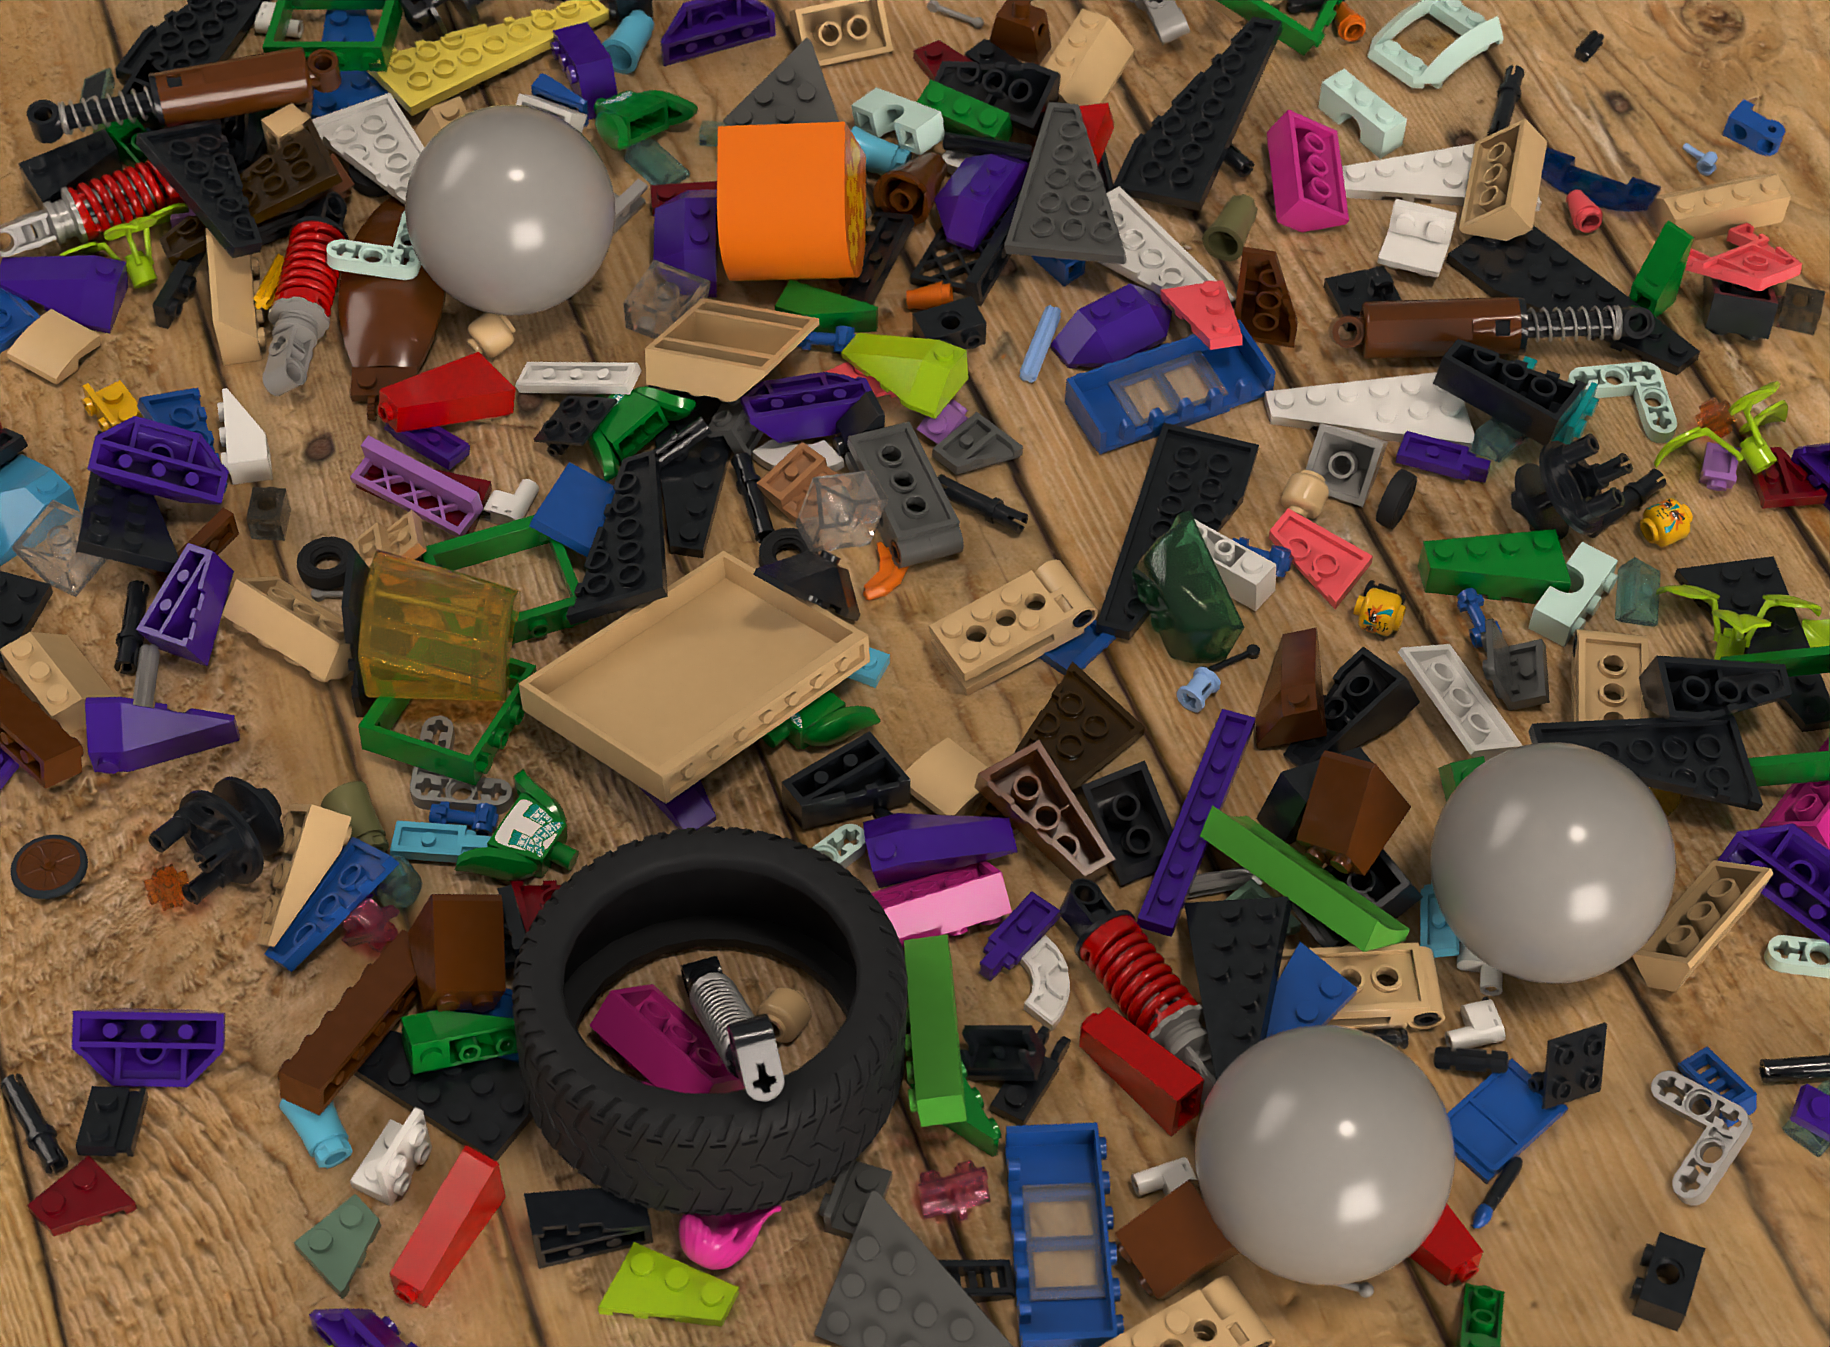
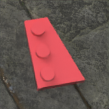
M1223 280L1205 281L1200 284L1160 290L1161 301L1166 306L1171 305L1175 309V315L1180 320L1185 319L1191 325V331L1210 350L1242 345V333Z
M1287 508L1269 531V539L1276 546L1292 550L1290 555L1293 558L1292 564L1334 609L1339 606L1372 564V555Z

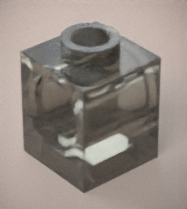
M1787 283L1784 294H1777L1778 308L1776 314H1778L1776 327L1814 335L1821 317L1825 291Z
M253 487L246 517L251 539L285 541L291 512L286 488Z

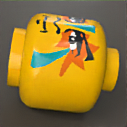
M1673 498L1665 499L1645 509L1640 521L1641 532L1649 543L1665 547L1688 536L1693 516L1686 504H1680Z
M1371 588L1365 597L1358 596L1353 615L1359 616L1358 625L1360 629L1387 637L1393 631H1399L1406 606L1402 605V599L1398 594L1379 588Z

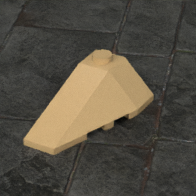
M289 804L282 826L284 841L278 850L283 852L282 860L277 868L272 870L270 881H273V887L276 888L275 894L270 895L265 903L257 944L275 947L341 853L342 847L348 844L352 833V827L349 826L350 816L313 804Z

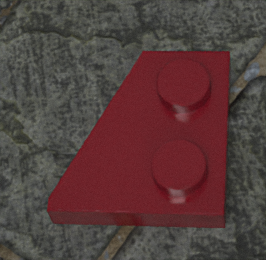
M1781 447L1770 448L1777 462L1769 468L1754 474L1749 467L1762 509L1824 504L1826 501V491L1823 488L1817 490L1807 481L1808 473L1799 465L1793 463L1791 457Z
M90 1156L85 1157L27 1205L30 1213L53 1236L73 1231L78 1226H90L102 1222V1217L122 1210L128 1214L137 1209L135 1201Z

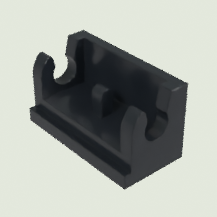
M1032 1025L964 1026L962 1035L968 1044L969 1050L960 1049L961 1060L968 1072L967 1077L969 1080L1037 1081L1047 1050Z

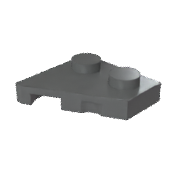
M975 412L932 450V457L956 475L1019 458L1023 455V446L978 412Z

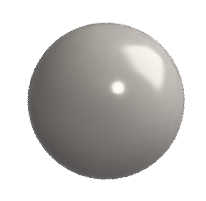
M496 105L477 109L458 117L442 128L420 153L408 181L405 200L406 226L410 242L418 260L431 279L442 290L461 303L483 312L499 315L520 316L545 311L561 304L579 292L593 278L607 255L613 237L616 217L613 186L608 171L592 144L577 129L561 118L541 109L522 105Z
M1561 742L1527 744L1509 749L1490 758L1466 776L1452 792L1441 811L1434 830L1430 859L1431 880L1436 900L1447 924L1461 943L1490 967L1518 979L1550 984L1572 983L1594 978L1613 970L1629 960L1652 937L1664 918L1672 898L1676 874L1675 846L1670 825L1658 800L1646 784L1625 765L1600 751L1576 744Z
M1312 1025L1292 1028L1263 1039L1239 1055L1220 1075L1210 1091L1200 1115L1196 1132L1195 1164L1199 1187L1211 1217L1225 1238L1241 1254L1257 1266L1277 1276L1311 1285L1336 1286L1370 1279L1390 1270L1410 1256L1426 1240L1438 1223L1450 1195L1454 1175L1455 1151L1451 1123L1444 1104L1425 1073L1407 1055L1379 1037L1357 1029L1336 1025Z

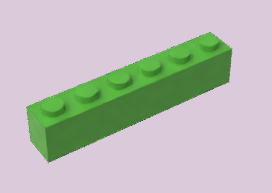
M948 935L904 940L908 976L907 1003H909L906 1011V1030H911V1034H906L905 1050L907 1057L913 1056V1061H906L908 1083L915 1084V1088L908 1089L911 1112L918 1111L921 1127L967 1121L953 967Z

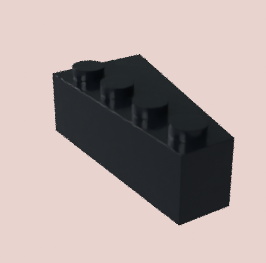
M1457 339L1442 357L1433 382L1434 385L1543 446L1552 442L1576 411L1587 386V383L1578 380L1574 384L1559 379L1560 374L1547 370L1546 374L1529 369L1527 368V362L1518 359L1515 361L1503 360L1499 358L1498 352L1461 339Z

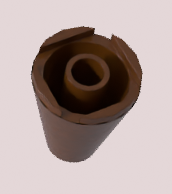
M928 152L883 174L876 182L873 190L874 202L877 208L881 206L884 212L911 214L915 222L914 227L923 223L929 217L935 203V197L939 193L947 175L948 168L945 160L936 153Z

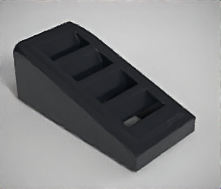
M939 1260L960 1286V1277L965 1276L966 1288L963 1289L975 1303L1014 1299L1016 1296L1010 1260ZM992 1272H997L999 1287L993 1288ZM977 1274H981L983 1288H978Z

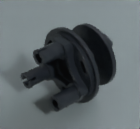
M398 0L404 9L405 19L417 33L423 32L430 27L433 28L440 38L448 33L435 9L447 0ZM450 0L454 8L470 27L479 25L480 16L475 6L484 0Z
M1591 433L1568 445L1560 441H1552L1541 449L1539 466L1527 463L1517 469L1515 474V491L1511 494V507L1528 521L1530 531L1556 529L1558 539L1561 540L1567 536L1570 526L1580 534L1591 535L1601 528L1605 514L1625 505L1624 496L1616 487H1612L1604 493L1601 490L1607 488L1609 482L1633 471L1632 463L1621 467V464L1630 460L1625 453H1621L1602 464L1595 463L1589 465L1585 459L1599 452V443Z
M225 777L215 784L212 793L204 790H194L184 796L180 802L179 810L174 813L171 819L150 834L149 842L155 850L163 853L184 836L188 846L194 853L195 862L201 861L198 867L203 872L188 884H185L182 887V893L189 902H194L197 905L218 887L224 888L230 882L249 884L261 875L264 867L263 855H272L281 848L284 841V831L280 821L282 811L278 800L267 788H255L240 778Z

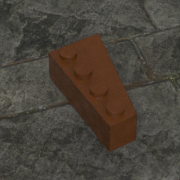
M1040 740L978 773L974 787L1002 815L1009 818L1010 822L1072 882L1079 878L1095 881L1110 872L1115 861L1114 856Z

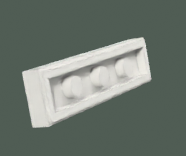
M527 362L515 386L519 393L630 394L642 370L638 363Z

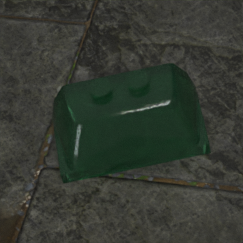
M1191 511L1183 512L1177 515L1170 530L1149 546L1134 566L1132 575L1138 586V596L1142 603H1146L1151 614L1152 627L1156 632H1159L1170 657L1188 663H1215L1226 660L1245 627Z

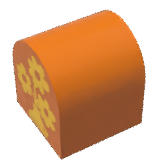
M846 122L718 126L717 223L720 252L728 279L730 281L858 278L863 267L866 234V154Z

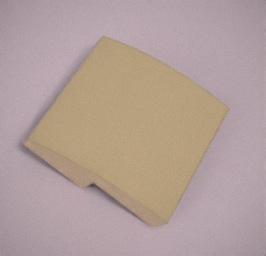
M50 309L35 320L18 337L8 350L7 358L52 383L58 384L79 370L78 359L100 346V335Z
M410 510L387 530L377 521L353 541L354 549L376 577L407 565L427 551L421 518L413 510Z
M947 737L923 754L905 773L911 779L910 794L937 815L963 816L972 810L975 800L982 796L974 786L978 773L988 767Z

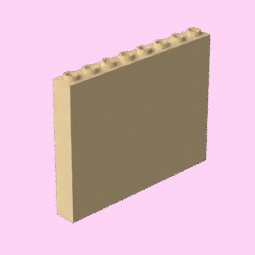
M722 551L668 586V597L637 606L518 683L523 711L666 804L869 663L868 634L815 603L786 593L753 575L756 569L729 553Z

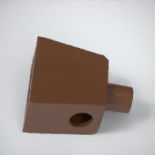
M1006 0L995 17L989 41L1016 59L1040 65L1051 49L1047 12L1044 9L1031 5V0Z

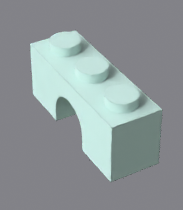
M1345 69L1322 81L1318 108L1338 125L1353 116L1360 127L1361 135L1359 142L1381 159L1402 146L1407 122L1403 115Z
M877 87L851 105L856 126L879 138L890 131L896 130L898 144L901 148L915 154L922 155L943 140L945 134L941 111Z
M1581 542L1566 563L1571 580L1570 589L1573 593H1565L1549 586L1533 609L1528 629L1565 647L1571 637H1574L1576 629H1584L1587 621L1585 617L1588 614L1593 616L1602 602V597H1600L1604 591L1610 593L1618 579V575L1614 574L1618 560Z

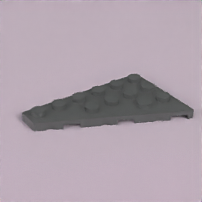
M808 38L790 53L723 119L725 126L840 122L813 44ZM866 198L867 220L872 215V211Z
M1049 102L1005 241L1006 254L1126 264V253L1079 105Z
M871 1190L814 1335L843 1347H1013L883 1196Z

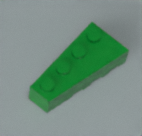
M1556 529L1423 541L1418 563L1425 593L1458 596L1463 590L1474 588L1477 594L1488 596L1487 599L1501 600L1502 596L1521 598V603L1535 604L1536 600L1541 599L1549 586L1565 593H1569L1571 586L1570 576Z

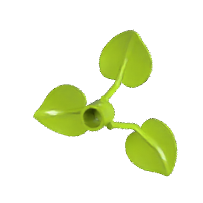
M178 203L152 213L150 216L139 217L131 220L129 223L115 225L104 232V238L108 241L126 236L132 251L131 254L125 257L127 274L134 289L148 286L158 280L152 266L155 263L152 258L149 228L169 222L171 214L189 213V206L187 204ZM144 231L146 255H144L143 251L137 250L132 233ZM106 242L83 244L59 255L88 256L99 251H105L112 259L120 260Z
M1779 381L1766 384L1742 396L1729 408L1728 412L1731 416L1743 410L1747 423L1739 429L1740 435L1750 430L1752 432V436L1739 444L1742 448L1740 452L1709 428L1704 427L1701 429L1698 426L1674 437L1666 443L1658 453L1654 466L1657 469L1662 459L1674 450L1699 437L1709 436L1733 454L1738 462L1745 459L1754 474L1769 468L1777 462V459L1764 438L1761 437L1758 427L1772 422H1786L1788 404L1785 400L1776 402L1761 411L1754 418H1752L1751 409L1754 404L1776 392L1781 384Z
M1669 585L1656 590V595L1671 592L1688 598L1701 599L1711 606L1714 625L1713 641L1717 642L1715 660H1720L1724 656L1743 655L1745 647H1750L1751 639L1757 628L1771 626L1772 622L1763 619L1767 610L1771 607L1809 608L1818 617L1822 611L1821 606L1795 596L1769 594L1763 595L1762 599L1765 602L1757 616L1750 614L1739 615L1733 611L1719 610L1717 599L1720 598V595L1704 588L1692 585ZM1719 618L1730 624L1733 628H1724L1722 634Z

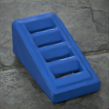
M541 73L531 85L532 95L586 114L587 117L584 127L589 124L587 101L550 76Z
M1708 1046L1678 1063V1069L1683 1076L1719 1095L1728 1088L1729 1091L1721 1095L1722 1097L1741 1106L1748 1115L1755 1112L1757 1093ZM1708 1064L1711 1067L1701 1074L1697 1072L1699 1069L1703 1068ZM1717 1076H1719L1720 1079L1714 1081V1082L1711 1083V1084L1708 1083V1082L1711 1081L1712 1079H1714V1078H1716ZM1703 1099L1704 1102L1710 1108L1711 1101L1708 1099ZM1722 1113L1719 1115V1118L1726 1123L1727 1127H1731L1739 1122L1738 1118L1736 1121H1730Z

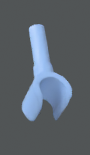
M1688 143L1683 145V150L1698 160L1696 167L1702 175L1709 176L1717 169L1714 164L1717 161V154L1710 151L1704 154Z

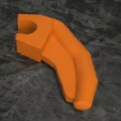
M881 541L877 543L880 563L879 571L864 586L863 596L866 600H873L888 595L902 583L909 568L908 566L899 569L892 560L889 547L884 546Z

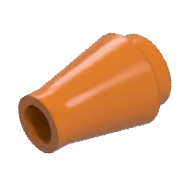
M1342 1L1339 5L1336 4L1333 10L1337 12L1334 19L1339 36L1350 42L1359 40L1366 31L1365 19L1350 8L1346 2Z
M943 281L914 290H907L908 309L926 310L953 302L951 283L944 284Z

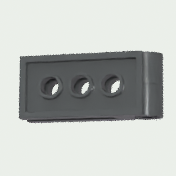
M910 421L848 436L847 445L850 452H847L845 455V463L885 546L889 547L894 564L900 569L963 552L964 542L959 527L960 521Z

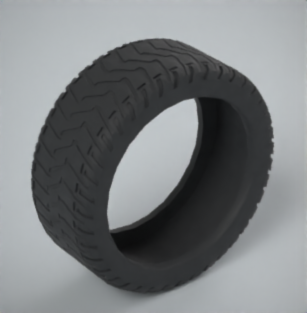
M721 826L700 827L698 830L692 827L672 830L670 834L660 832L656 835H648L643 838V841L639 842L636 839L628 844L618 846L616 851L612 852L610 850L603 856L595 858L589 866L586 864L580 871H576L571 876V879L562 883L561 887L556 889L551 898L545 902L543 909L539 910L529 927L530 931L525 934L519 950L520 955L517 956L515 962L514 980L512 981V1001L520 1077L526 1103L530 1106L529 1110L537 1127L542 1129L541 1132L554 1150H558V1154L573 1169L576 1168L579 1174L621 1199L624 1198L628 1202L639 1203L643 1207L654 1208L657 1211L668 1210L673 1214H700V1216L749 1213L758 1208L763 1210L773 1205H780L787 1200H794L801 1195L809 1193L814 1188L822 1186L846 1169L871 1144L887 1121L898 1098L904 1075L908 988L905 955L900 940L885 910L867 887L841 864L832 861L827 855L820 853L816 849L808 848L805 844L795 842L793 839L786 837L781 838L773 833L768 834L764 831L754 832L751 829H740L738 827L725 829ZM696 947H739L771 954L801 968L829 991L847 1019L827 1047L798 1070L784 1075V1086L775 1098L769 1101H758L748 1095L745 1089L729 1093H682L647 1085L614 1069L587 1046L578 1032L584 1013L604 988L631 968L660 955Z

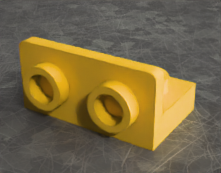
M121 380L97 392L93 390L89 383L82 385L86 397L82 399L83 406L89 416L96 415L98 418L97 423L102 432L133 416L144 418L137 408L138 402Z

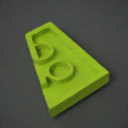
M634 1242L598 1306L599 1314L613 1315L614 1312L634 1314V1318L649 1319V1316L673 1318L675 1322L722 1327L739 1295V1287Z

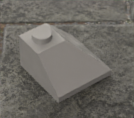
M1321 423L1305 470L1314 471L1324 477L1329 489L1328 496L1364 507L1379 472L1388 441Z

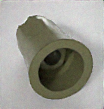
M1245 194L1240 196L1234 195L1225 204L1214 223L1204 232L1202 238L1203 245L1213 257L1224 261H1234L1242 256L1243 246L1245 247L1248 234L1256 220L1258 211L1253 198Z
M353 781L342 784L324 797L321 803L322 808L351 817L349 824L352 827L350 840L352 837H355L384 853L389 848L388 841L385 838L386 833L377 817L368 787L364 782Z

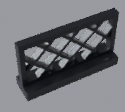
M1016 197L1013 203L1009 204L1003 212L1005 216L999 218L990 231L993 236L982 241L975 251L966 248L958 250L955 244L947 242L943 226H941L911 274V284L927 286L943 281L944 284L951 283L953 293L968 297L972 296L977 306H982L1012 255L1006 254L1004 245L1019 198ZM947 247H951L953 252L940 257L936 255L937 251ZM980 254L979 259L966 263L964 257ZM956 260L961 264L947 271L943 267V265ZM938 268L940 271L939 274L933 276L923 275L926 271ZM965 273L967 275L964 284L951 281L954 277Z

